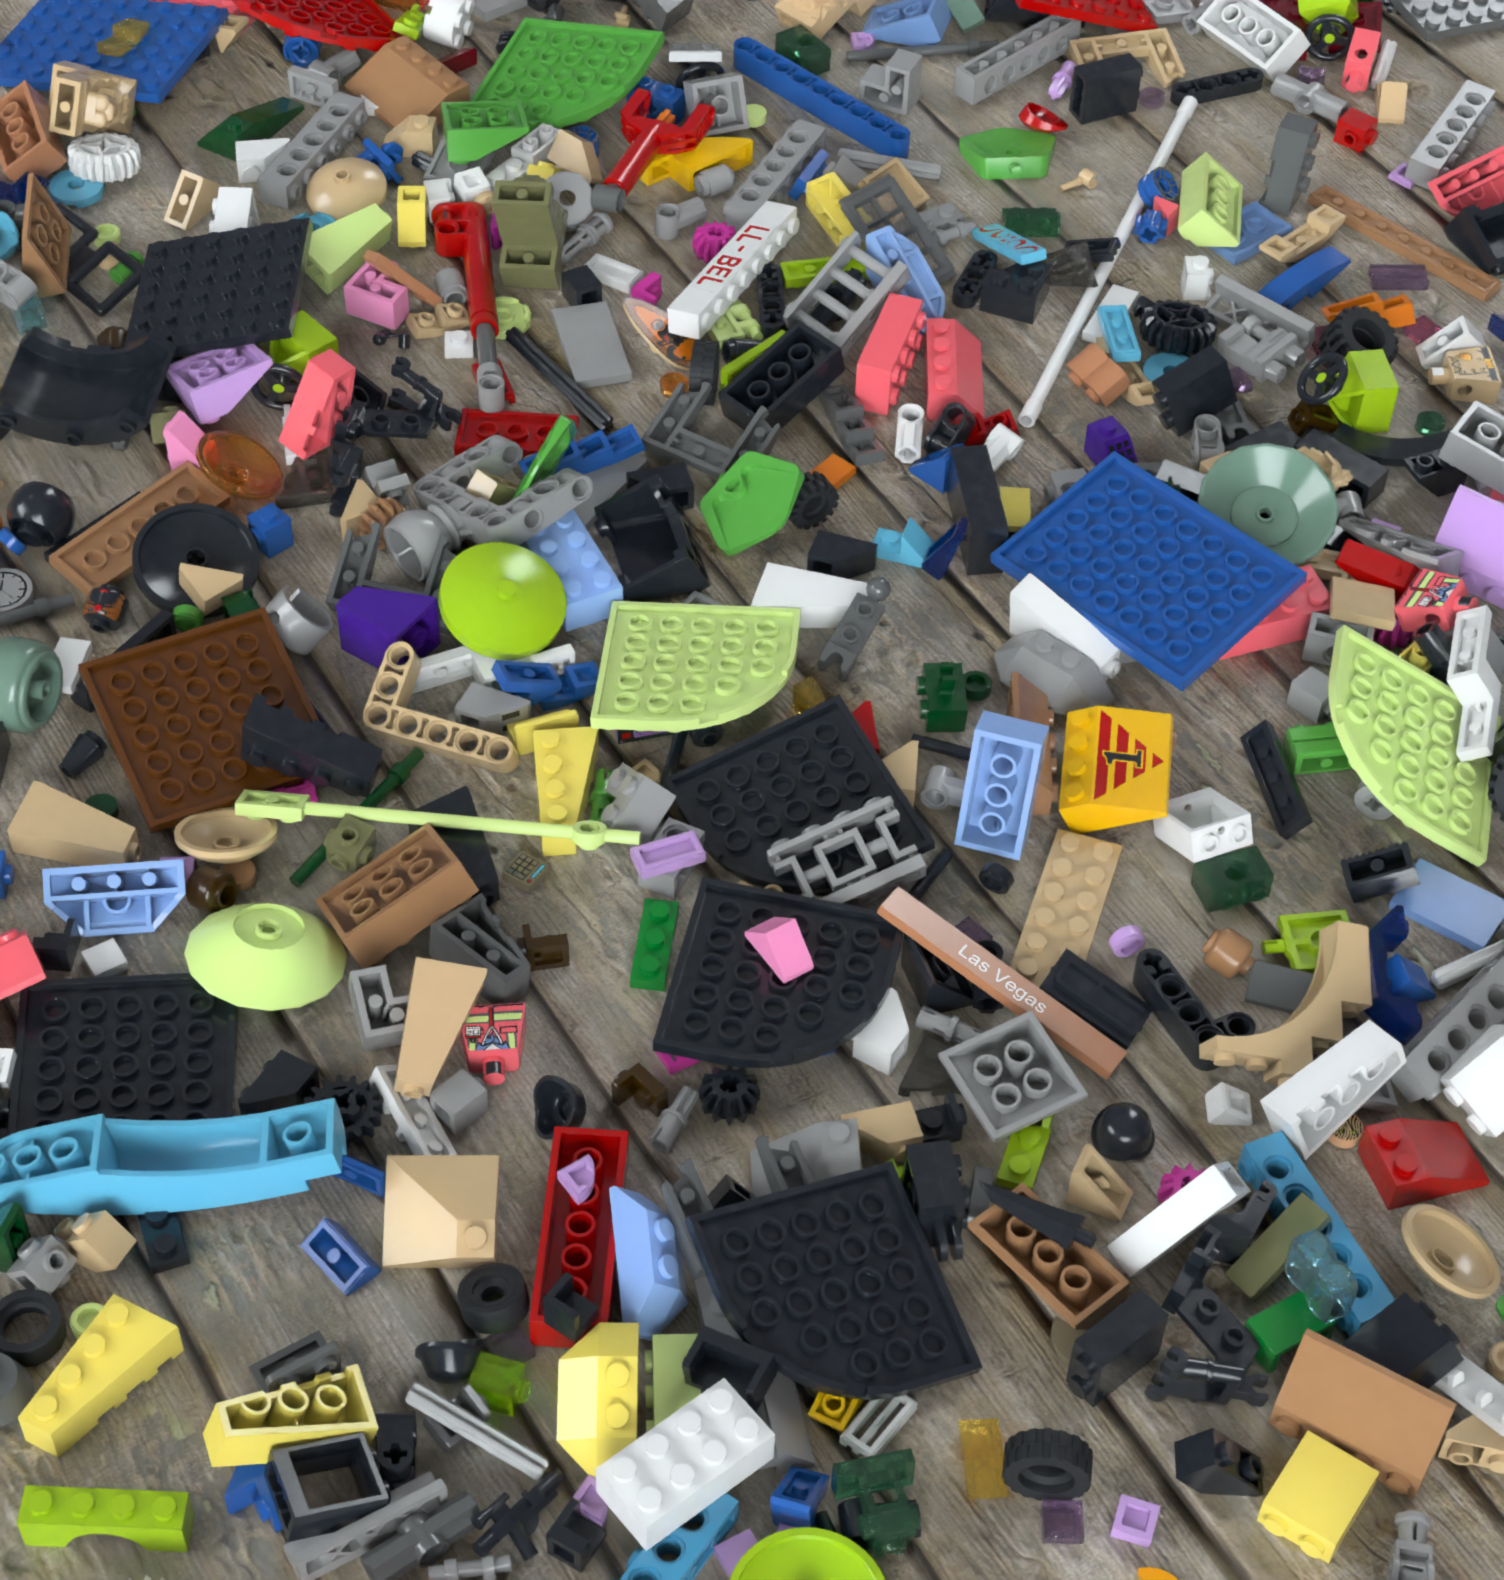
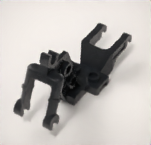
M396 357L395 364L392 365L391 374L401 378L411 385L414 390L424 394V399L420 404L408 397L404 390L393 388L391 396H388L387 406L393 409L404 410L365 409V402L354 399L350 407L345 406L342 422L337 420L335 424V433L330 441L333 453L328 464V474L332 479V484L337 487L329 509V514L334 517H342L355 483L361 477L363 449L353 444L357 438L366 435L370 437L426 439L431 429L435 430L438 425L445 431H450L452 421L457 425L461 424L462 413L442 402V390L428 382V379L423 375L420 376L410 369L411 363L407 358Z
M1264 1180L1259 1190L1253 1192L1243 1212L1216 1215L1209 1220L1161 1308L1175 1315L1177 1313L1214 1355L1215 1361L1209 1357L1206 1359L1188 1357L1181 1348L1176 1346L1170 1347L1166 1354L1167 1358L1160 1364L1162 1372L1157 1371L1151 1379L1153 1384H1149L1145 1389L1144 1394L1148 1399L1154 1402H1162L1168 1396L1189 1399L1193 1403L1202 1401L1226 1405L1232 1398L1244 1400L1248 1404L1258 1407L1264 1406L1268 1401V1394L1258 1393L1252 1387L1264 1388L1268 1382V1376L1258 1373L1246 1375L1260 1344L1213 1290L1204 1285L1202 1280L1214 1260L1234 1264L1243 1254L1269 1206L1277 1196V1188L1270 1181ZM1184 1375L1205 1379L1206 1382L1212 1380L1213 1383L1199 1382L1198 1379L1186 1380L1175 1377Z

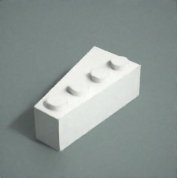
M219 187L218 197L213 198L212 202L215 218L210 220L209 233L230 231L240 227L260 226L253 188Z
M1371 1020L1354 1029L1349 1035L1260 1100L1273 1133L1282 1130L1297 1154L1306 1160L1407 1062L1402 1045Z

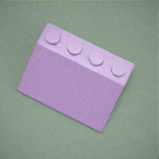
M1460 484L1434 542L1464 551L1458 577L1464 580L1467 592L1504 609V504Z

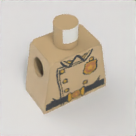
M1489 346L1448 351L1445 353L1442 367H1430L1428 370L1429 385H1444L1447 397L1450 400L1474 402L1476 400L1480 403L1496 404L1502 380Z

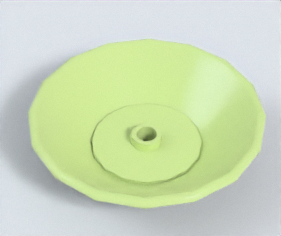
M267 902L233 905L208 915L190 932L184 952L191 976L209 994L238 1007L265 1011L300 1008L327 996L343 979L348 958L341 938L321 918L293 906Z

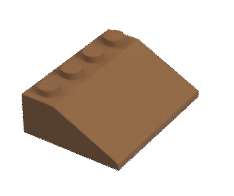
M406 35L384 44L344 85V90L348 94L361 98L362 94L379 108L374 110V114L392 129L409 115L437 117V126L443 124L441 102L470 101L469 84Z
M426 823L315 899V902L361 969H365L382 962L385 956L397 947L408 944L420 931L431 926V924L441 919L455 907L469 901L479 889L455 854L432 826Z
M1307 1328L1276 1399L1268 1424L1276 1427L1283 1435L1295 1437L1299 1440H1302L1309 1430L1379 1471L1377 1480L1384 1483L1391 1491L1401 1495L1405 1494L1415 1499L1434 1460L1457 1403Z

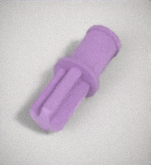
M1063 62L1061 69L1052 77V84L1048 89V94L1051 95L1050 99H1060L1065 90L1071 87L1074 66H1077L1074 62Z

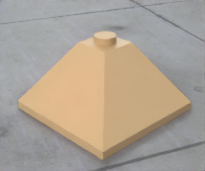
M387 1155L382 1267L477 1268L482 1265L497 1263L500 1156Z

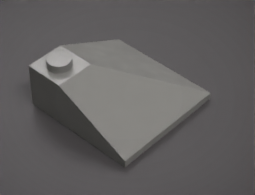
M1032 1010L938 1053L939 1060L993 1143L1088 1097V1093Z
M857 1118L818 1122L769 1142L771 1149L789 1151L790 1142L796 1140L815 1181L863 1169ZM754 1148L750 1150L752 1190L757 1198L772 1192L758 1150Z

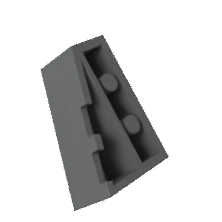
M482 893L431 924L429 955L438 961L487 968V976L480 993L486 1000L492 1004L516 1003L527 996L531 965L511 936L507 937L501 928V921L496 914L492 915L486 906V899Z

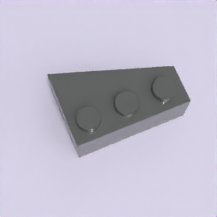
M694 0L631 1L633 3L637 2L644 10V17L647 20L651 19L656 25V31L665 33L690 13Z
M1287 112L1280 123L1270 157L1272 160L1270 175L1266 174L1263 183L1268 185L1267 190L1258 202L1269 211L1288 217L1301 193L1307 192L1311 178L1307 177L1308 171L1312 170L1316 157L1312 155V151L1317 147L1320 133L1317 132L1319 121Z

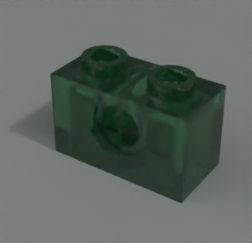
M799 24L776 33L775 52L816 76L830 71L831 48L803 25Z
M1257 845L1196 862L1190 883L1207 913L1217 910H1228L1239 904L1250 901L1257 902L1265 897H1269L1274 873Z

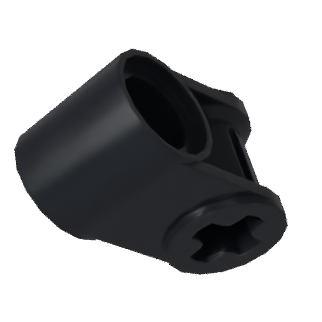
M957 402L946 405L933 429L928 433L924 442V449L928 452H935L960 443L965 444L976 425L974 414ZM963 414L961 422L954 425L955 418Z
M415 1411L375 1414L379 1427L375 1434L379 1474L382 1480L388 1482L390 1491L415 1479V1447H417Z

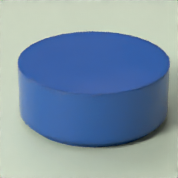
M4 526L0 530V540L16 555L20 556L27 549V544L19 540L11 528Z

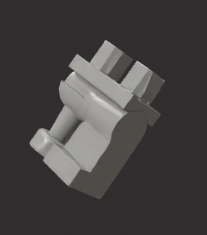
M1253 314L1247 316L1241 325L1235 322L1218 335V352L1232 365L1250 376H1255V380L1260 384L1267 379L1276 384L1280 383L1287 375V367L1285 366L1287 363L1298 369L1305 363L1306 352L1297 345L1298 336L1293 332L1288 333L1284 328H1278L1271 332L1262 327V320Z

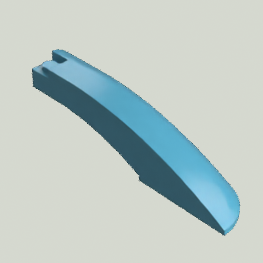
M335 1098L263 1113L226 1118L130 1120L105 1118L102 1113L22 1130L0 1140V1207L16 1202L22 1205L24 1213L83 1215L85 1213L106 1210L110 1215H139L155 1211H168L169 1213L216 1208L309 1191L310 1179L342 1173V1155H347V1145L341 1113Z

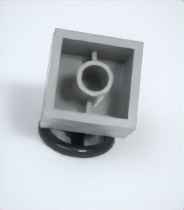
M715 62L696 63L679 74L675 87L684 90L688 118L698 104L705 103L715 107L713 124L704 137L750 128L742 74L734 72L725 73L724 69ZM706 70H713L717 75L707 77L705 75ZM697 72L692 80L685 81L690 75Z

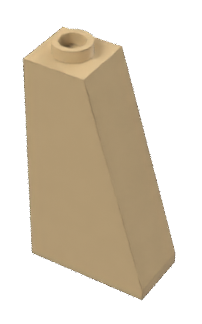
M34 780L7 829L13 852L80 866L134 863L140 860L142 854V844L138 841L135 827L42 782Z
M416 957L393 1091L401 1092L402 1096L411 1099L430 1096V1092L433 1090L482 991L487 976V968Z

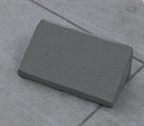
M1255 960L1244 1002L1293 1013L1306 995L1314 974Z

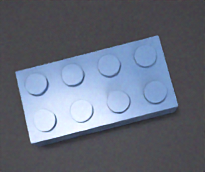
M574 509L519 545L544 559L560 578L567 601L566 615L562 624L566 632L608 619L612 601H623V586Z
M983 710L974 731L954 845L1020 860L1028 839L1050 726Z

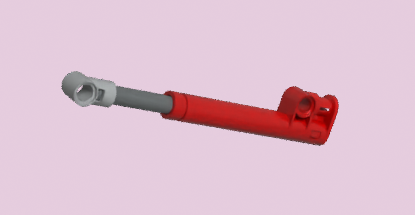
M478 202L441 203L436 205L431 213L432 221L435 224V251L442 257H463L470 331L473 338L477 341L479 367L476 371L478 405L483 412L498 413L505 407V381L502 368L498 365L495 338L499 333L486 210ZM445 211L447 212V218H444Z

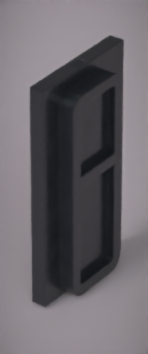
M1067 948L1056 964L1050 968L1049 974L1039 987L1125 1050L1129 1047L1137 1033L1142 1030V1026L1154 1009Z

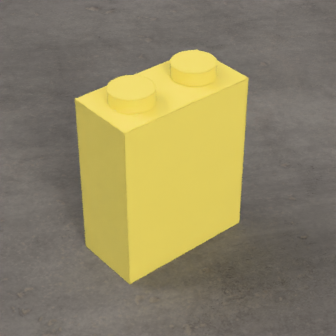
M1308 1430L1264 1499L1257 1521L1262 1523L1270 1533L1280 1537L1283 1536L1300 1546L1301 1550L1310 1557L1320 1558L1329 1564L1370 1496L1380 1472Z

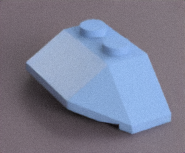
M890 225L867 234V254L888 268L894 267L898 261L908 266L911 279L900 291L899 295L922 299V312L926 313V318H943L945 294L919 247L905 236L895 232V229ZM866 267V274L873 287L876 288L882 281V277ZM926 319L923 329H920L921 335L925 334Z
M184 859L42 869L44 904L66 923L68 918L76 919L79 934L84 938L153 933L186 895Z
M613 1186L609 1188L622 1322L639 1323V1338L651 1341L652 1334H660L689 1304L684 1258L669 1214L642 1194Z

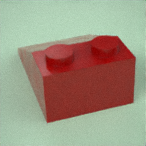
M1396 1118L1364 1127L1357 1153L1387 1210L1486 1186L1490 1182L1457 1122Z

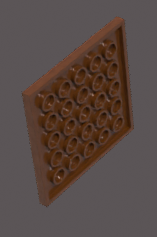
M265 607L78 664L79 674L150 833L175 826L193 814L235 806L236 800L244 789L272 792V790L284 786L286 789L301 784L305 780L297 776H285L279 771L268 767H255L247 761L241 760L242 725L255 693L266 697L265 704L280 710L281 706L284 705L295 710L293 716L308 723L312 722L313 719L319 721Z

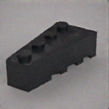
M255 693L242 725L241 760H245L255 767L264 766L277 770L288 777L297 776L310 780L317 786H330L343 790L344 793L350 796L367 798L370 795L381 766L383 749L345 732H341L337 736L325 726V723L316 719L308 723L293 716L295 710L284 705L281 706L280 710L265 704L266 697Z

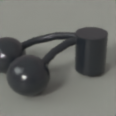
M384 329L376 333L372 341L375 345L382 346L386 343L387 339L399 336L398 347L407 349L410 348V333H391V331Z

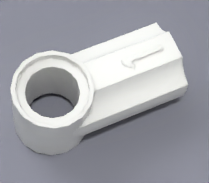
M914 403L902 405L898 410L895 457L900 459L902 463L912 464L921 457L924 410L921 406Z
M999 423L992 430L984 444L987 445L994 472L1006 460L1011 461L1025 441L1002 423Z

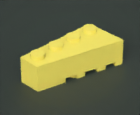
M587 726L533 730L539 821L541 823L574 825L577 822L584 821L585 808H587L589 800V790L593 782L594 768L599 755V729ZM541 836L543 857L573 855L577 853L578 845L572 839Z
M113 1294L18 1416L25 1440L59 1458L98 1424V1418L111 1407L116 1409L128 1399L127 1394L143 1380L145 1382L149 1381L158 1373L157 1368L170 1357L174 1359L184 1351L178 1326Z
M354 1364L347 1366L344 1372L331 1375L330 1372L315 1375L314 1380L297 1385L295 1381L282 1384L279 1390L265 1393L261 1390L218 1402L205 1427L203 1437L211 1466L222 1467L267 1464L270 1450L360 1432L364 1433L368 1446H370L379 1427L359 1365Z

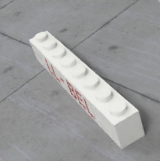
M766 201L667 308L669 333L701 339L712 328L713 324L725 314L730 305L736 302L739 295L750 286V283L757 277V274H761L764 265L772 261L775 255L786 246V243L792 236L797 234L800 221L797 218V207Z

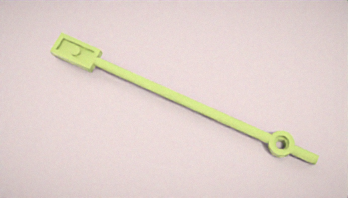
M244 789L235 802V815L247 816L251 820L271 818L279 819L284 823H295L302 821L305 815L343 818L345 814H348L359 820L412 825H425L429 823L434 827L572 839L581 849L589 851L598 849L606 842L640 845L641 831L608 829L604 823L593 820L580 821L574 825L474 817L310 802V795Z

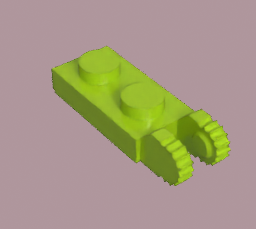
M414 3L410 11H406L395 21L392 31L417 41L423 35L425 14L420 12V5Z
M1055 1114L1042 1119L1041 1127L1032 1124L1011 1134L997 1174L996 1185L1014 1189L1023 1182L1033 1191L1050 1140V1128Z

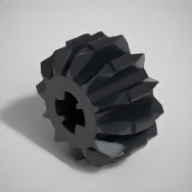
M715 1065L712 1074H704L702 1085L699 1089V1100L702 1103L704 1114H712L714 1123L721 1119H726L727 1124L730 1126L733 1119L744 1123L747 1119V1114L755 1115L761 1091L759 1086H757L755 1074L747 1075L745 1068L741 1067L735 1070L732 1066H727L725 1070H722Z

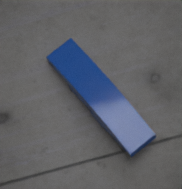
M1330 245L1293 265L1269 282L1258 293L1291 310L1306 295L1312 299L1351 263V259Z
M633 424L608 436H605L601 429L577 442L573 439L554 474L565 468H571L582 474L590 473L618 463L646 449ZM537 453L518 462L524 475Z

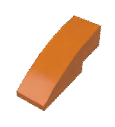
M1372 292L1321 308V313L1329 323L1347 307L1351 309L1352 306H1359L1362 309L1364 306L1372 312H1378L1380 317L1385 318L1389 322L1388 325L1390 327L1399 328L1416 324L1413 304L1405 294L1382 300L1376 292Z

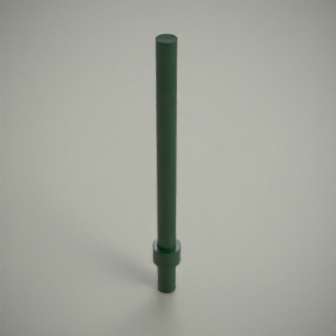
M414 748L401 762H396L387 771V777L359 806L376 808L397 785L401 786L411 776L410 771L424 758L423 752L418 748ZM324 842L291 875L289 880L294 886L300 887L327 859L326 848L323 845Z

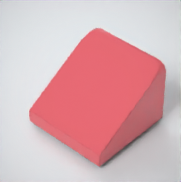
M1155 196L1153 210L1161 211L1163 219H1168L1166 236H1169L1178 227L1179 205Z

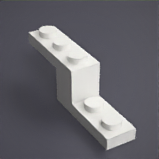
M1487 605L1456 613L1446 681L1463 706L1456 754L1461 762L1493 754L1502 684L1486 660L1492 612Z
M569 643L513 661L551 663L557 675L562 676L565 666L575 664V651ZM466 646L420 658L421 670L412 694L469 676H473L478 684L502 691L491 670L495 661L500 659L480 655Z

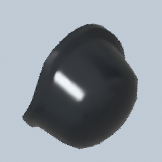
M545 1075L539 1079L533 1093L535 1130L538 1136L545 1140L553 1139L554 1126L579 1128L586 1115V1101L581 1089L554 1075Z
M1120 1102L1105 1107L1097 1115L1092 1125L1091 1140L1095 1149L1103 1157L1115 1161L1142 1159L1150 1154L1154 1146L1155 1134L1146 1111L1136 1104Z
M471 1338L459 1341L425 1342L416 1347L415 1357L421 1361L427 1377L432 1381L441 1384L461 1383L472 1378L477 1373L483 1339Z

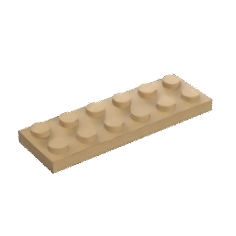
M1057 829L1010 965L1012 969L1039 988L1049 974L1050 968L1056 964L1066 948L1084 961H1087L1119 863L1123 845Z

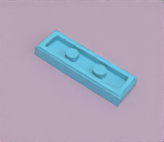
M1126 305L1098 306L1097 316L1110 358L1114 362L1140 361L1141 350Z

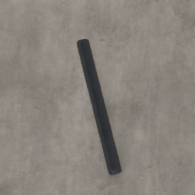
M517 327L506 331V341L599 429L606 431L608 428L613 427V417Z

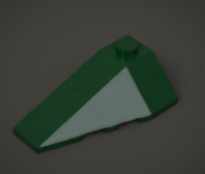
M281 97L237 112L214 127L197 141V144L201 148L236 161V141L270 139L305 110L304 105Z

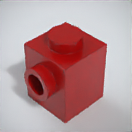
M1351 107L1338 119L1333 141L1361 153L1369 145L1372 146L1378 137V131L1376 130L1378 119Z

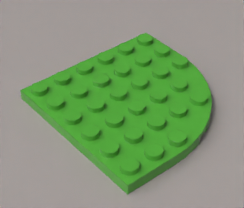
M525 17L470 101L521 100L529 125V133L542 123L551 125L554 128H562L578 122L588 121L593 116L613 106L636 87L665 42L664 32Z

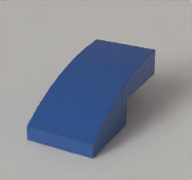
M595 661L565 666L564 674L558 676L563 684L561 690L538 702L543 712L570 705L594 694L599 674V668Z

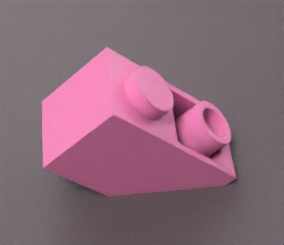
M178 411L172 420L166 423L163 430L168 451L167 459L169 460L171 471L188 460L209 477L218 466L215 443L184 412Z

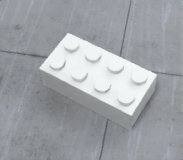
M1214 0L1197 20L1208 37L1250 67L1261 70L1264 77L1271 82H1274L1279 73L1286 74L1311 45L1301 29L1259 0Z
M723 1378L595 1469L596 1492L645 1551H647L774 1458L775 1434L729 1382Z

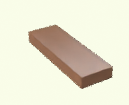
M367 249L363 256L365 262L396 284L407 287L408 293L422 303L436 307L437 303L442 302L443 298L388 258Z

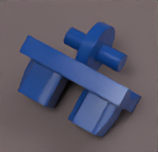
M369 138L365 139L362 144L366 150L356 158H362L377 165L384 173L386 182L389 179H392L396 184L402 181V176L395 170V164L402 162L403 148L397 142H389L388 144H383L380 149Z

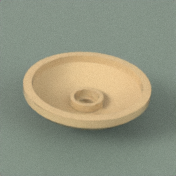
M354 157L336 159L323 165L311 176L306 187V200L313 214L316 216L315 212H321L332 216L336 221L374 203L381 207L387 195V182L382 170L368 160Z
M235 807L217 808L190 815L180 821L174 830L175 843L182 851L194 858L216 864L238 863L250 859L267 850L278 837V825L275 819L251 820L247 816L235 815Z
M1430 1204L1415 1205L1403 1216L1401 1227L1406 1249L1418 1269L1431 1282L1452 1294L1470 1299H1484L1497 1290L1501 1281L1498 1263L1485 1241L1462 1219L1443 1208Z

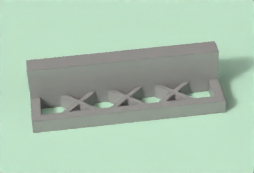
M1223 274L1216 279V294L1204 308L1208 309V313L1213 314L1214 319L1219 323L1230 327L1237 322V317L1253 314L1262 320V327L1284 328L1286 332L1296 334L1298 336L1297 342L1301 343L1299 347L1305 352L1316 340L1315 323ZM1222 300L1231 305L1232 310L1220 313L1214 310V308Z
M429 1471L390 1491L391 1501L387 1506L342 1529L329 1534L291 1541L283 1545L285 1555L298 1580H315L362 1556L395 1535L400 1524L409 1516L421 1511L428 1514L448 1502L447 1487L442 1478L435 1480L433 1474Z

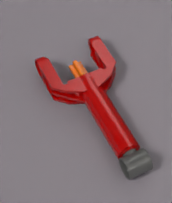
M638 88L620 111L621 124L623 126L621 132L631 145L603 183H597L594 186L591 194V206L620 214L625 205L627 195L657 154H680L697 148L713 124L715 107L705 103L698 104L680 128L673 124L676 117L671 114L669 109L661 112L657 119L646 118L649 114L651 92L650 90Z

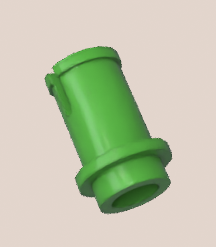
M134 250L126 252L143 266L144 259L140 253ZM120 262L109 270V276L119 285L133 274L132 271Z

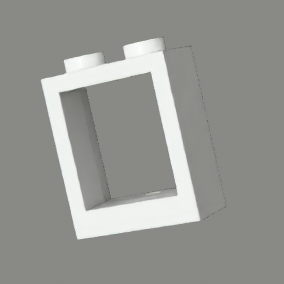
M1211 787L1170 799L1168 817L1153 819L1154 835L1193 863L1253 844L1251 813ZM1189 804V808L1184 810L1185 806Z

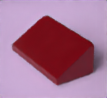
M475 47L462 48L437 60L456 74L477 64V50Z

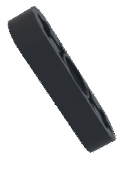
M979 250L973 254L953 287L952 303L955 306L967 309L976 305L981 297L982 283L990 268L997 269L998 257L994 252ZM975 277V278H979V279H981V280L975 281V280H970L969 278Z

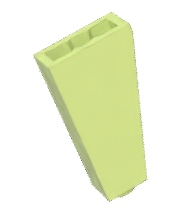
M374 203L313 231L305 273L327 295L332 293L365 263L363 256L367 249L377 252L390 240L392 219L389 214Z

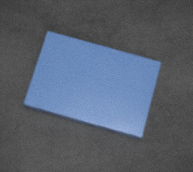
M1254 201L1242 207L1240 244L1237 247L1209 248L1231 264L1236 265L1261 252L1259 245L1275 234L1283 238L1291 233L1294 227Z
M1420 858L1415 866L1421 884L1397 891L1391 899L1388 908L1475 952L1487 947L1502 924V919L1504 918V899Z

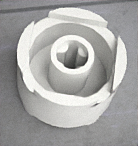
M430 0L429 6H433L430 15L425 14L423 24L424 38L431 42L460 50L463 45L464 36H470L473 30V21H470V17L474 10L475 1Z

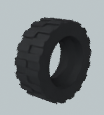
M695 339L691 356L689 392H699L702 382L711 383L712 389L704 405L713 406L718 384L720 344L719 341Z
M1051 1428L1022 1430L1014 1436L1011 1435L1008 1438V1442H1005L1002 1478H1004L1006 1486H1009L1012 1491L1018 1492L1027 1498L1051 1502L1073 1500L1075 1497L1083 1496L1084 1492H1088L1090 1489L1093 1451L1092 1448H1089V1444L1086 1441H1082L1079 1436L1071 1435L1066 1431L1052 1430Z

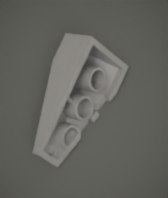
M1355 516L1340 519L1339 521L1341 528L1368 547L1414 564L1420 570L1425 568L1458 577L1464 554L1462 550Z

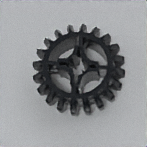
M1167 299L1165 302L1157 300L1156 303H1150L1144 309L1139 328L1142 340L1148 342L1149 346H1155L1156 350L1166 351L1167 354L1175 353L1177 356L1179 354L1190 356L1191 353L1197 354L1206 347L1212 346L1216 337L1217 321L1214 319L1213 314L1208 313V309L1200 308L1199 304L1193 305L1189 301L1181 302L1179 299L1177 301Z

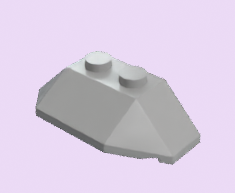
M1042 629L1013 636L994 652L993 658L996 662L1000 681L1010 687L1011 672H1018L1047 695L1048 709H1054V713L1067 715V712L1094 706L1109 707L1114 702L1115 697L1093 660Z

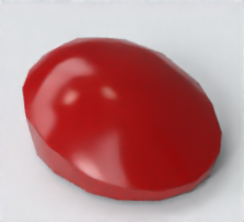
M1032 102L1027 103L1018 115L1020 121L1035 132L1051 133L1068 128V124L1058 115Z

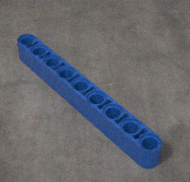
M741 37L734 41L733 66L737 71L881 155L908 158L910 131L906 127L749 37Z

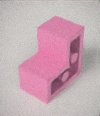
M367 262L343 286L346 314L396 330L407 318L408 313H410L408 288L396 284Z

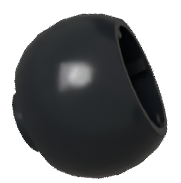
M33 481L22 485L13 493L7 506L9 527L19 540L33 547H50L62 542L72 531L76 520V510L72 499L59 488L44 482Z

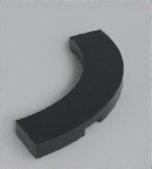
M1343 423L1329 437L1377 461L1381 465L1405 467L1402 464L1403 459L1442 448L1453 428L1425 437L1389 438L1362 432Z

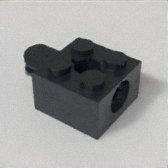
M950 1140L906 1145L902 1174V1185L930 1248L935 1247L938 1262L948 1261V1245L953 1260L963 1258L961 1231L967 1228L965 1208L970 1207L967 1185H961L959 1176H962L961 1158L959 1154H953Z

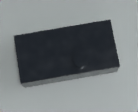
M800 320L797 321L718 393L723 415L745 430L762 405L769 412L765 420L771 428L779 424L782 429L845 371L841 348Z
M987 445L951 447L946 494L954 522L952 527L954 542H959L966 574L1003 573V570L991 563L990 554L1007 541L1009 527Z

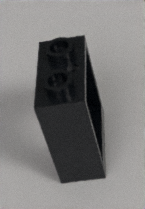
M363 1432L270 1450L264 1477L288 1542L336 1532L390 1503L391 1492L389 1484L386 1480L381 1479L377 1469L376 1451L373 1447L368 1446ZM349 1466L361 1499L309 1509L297 1477Z

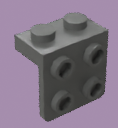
M318 1330L249 1366V1373L258 1390H263L265 1393L277 1391L282 1384L293 1381L297 1385L312 1381L315 1375L330 1372L331 1375L341 1373V1347L337 1341L327 1344Z

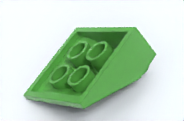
M521 100L441 102L448 162L463 165L469 163V161H476L529 133V125Z

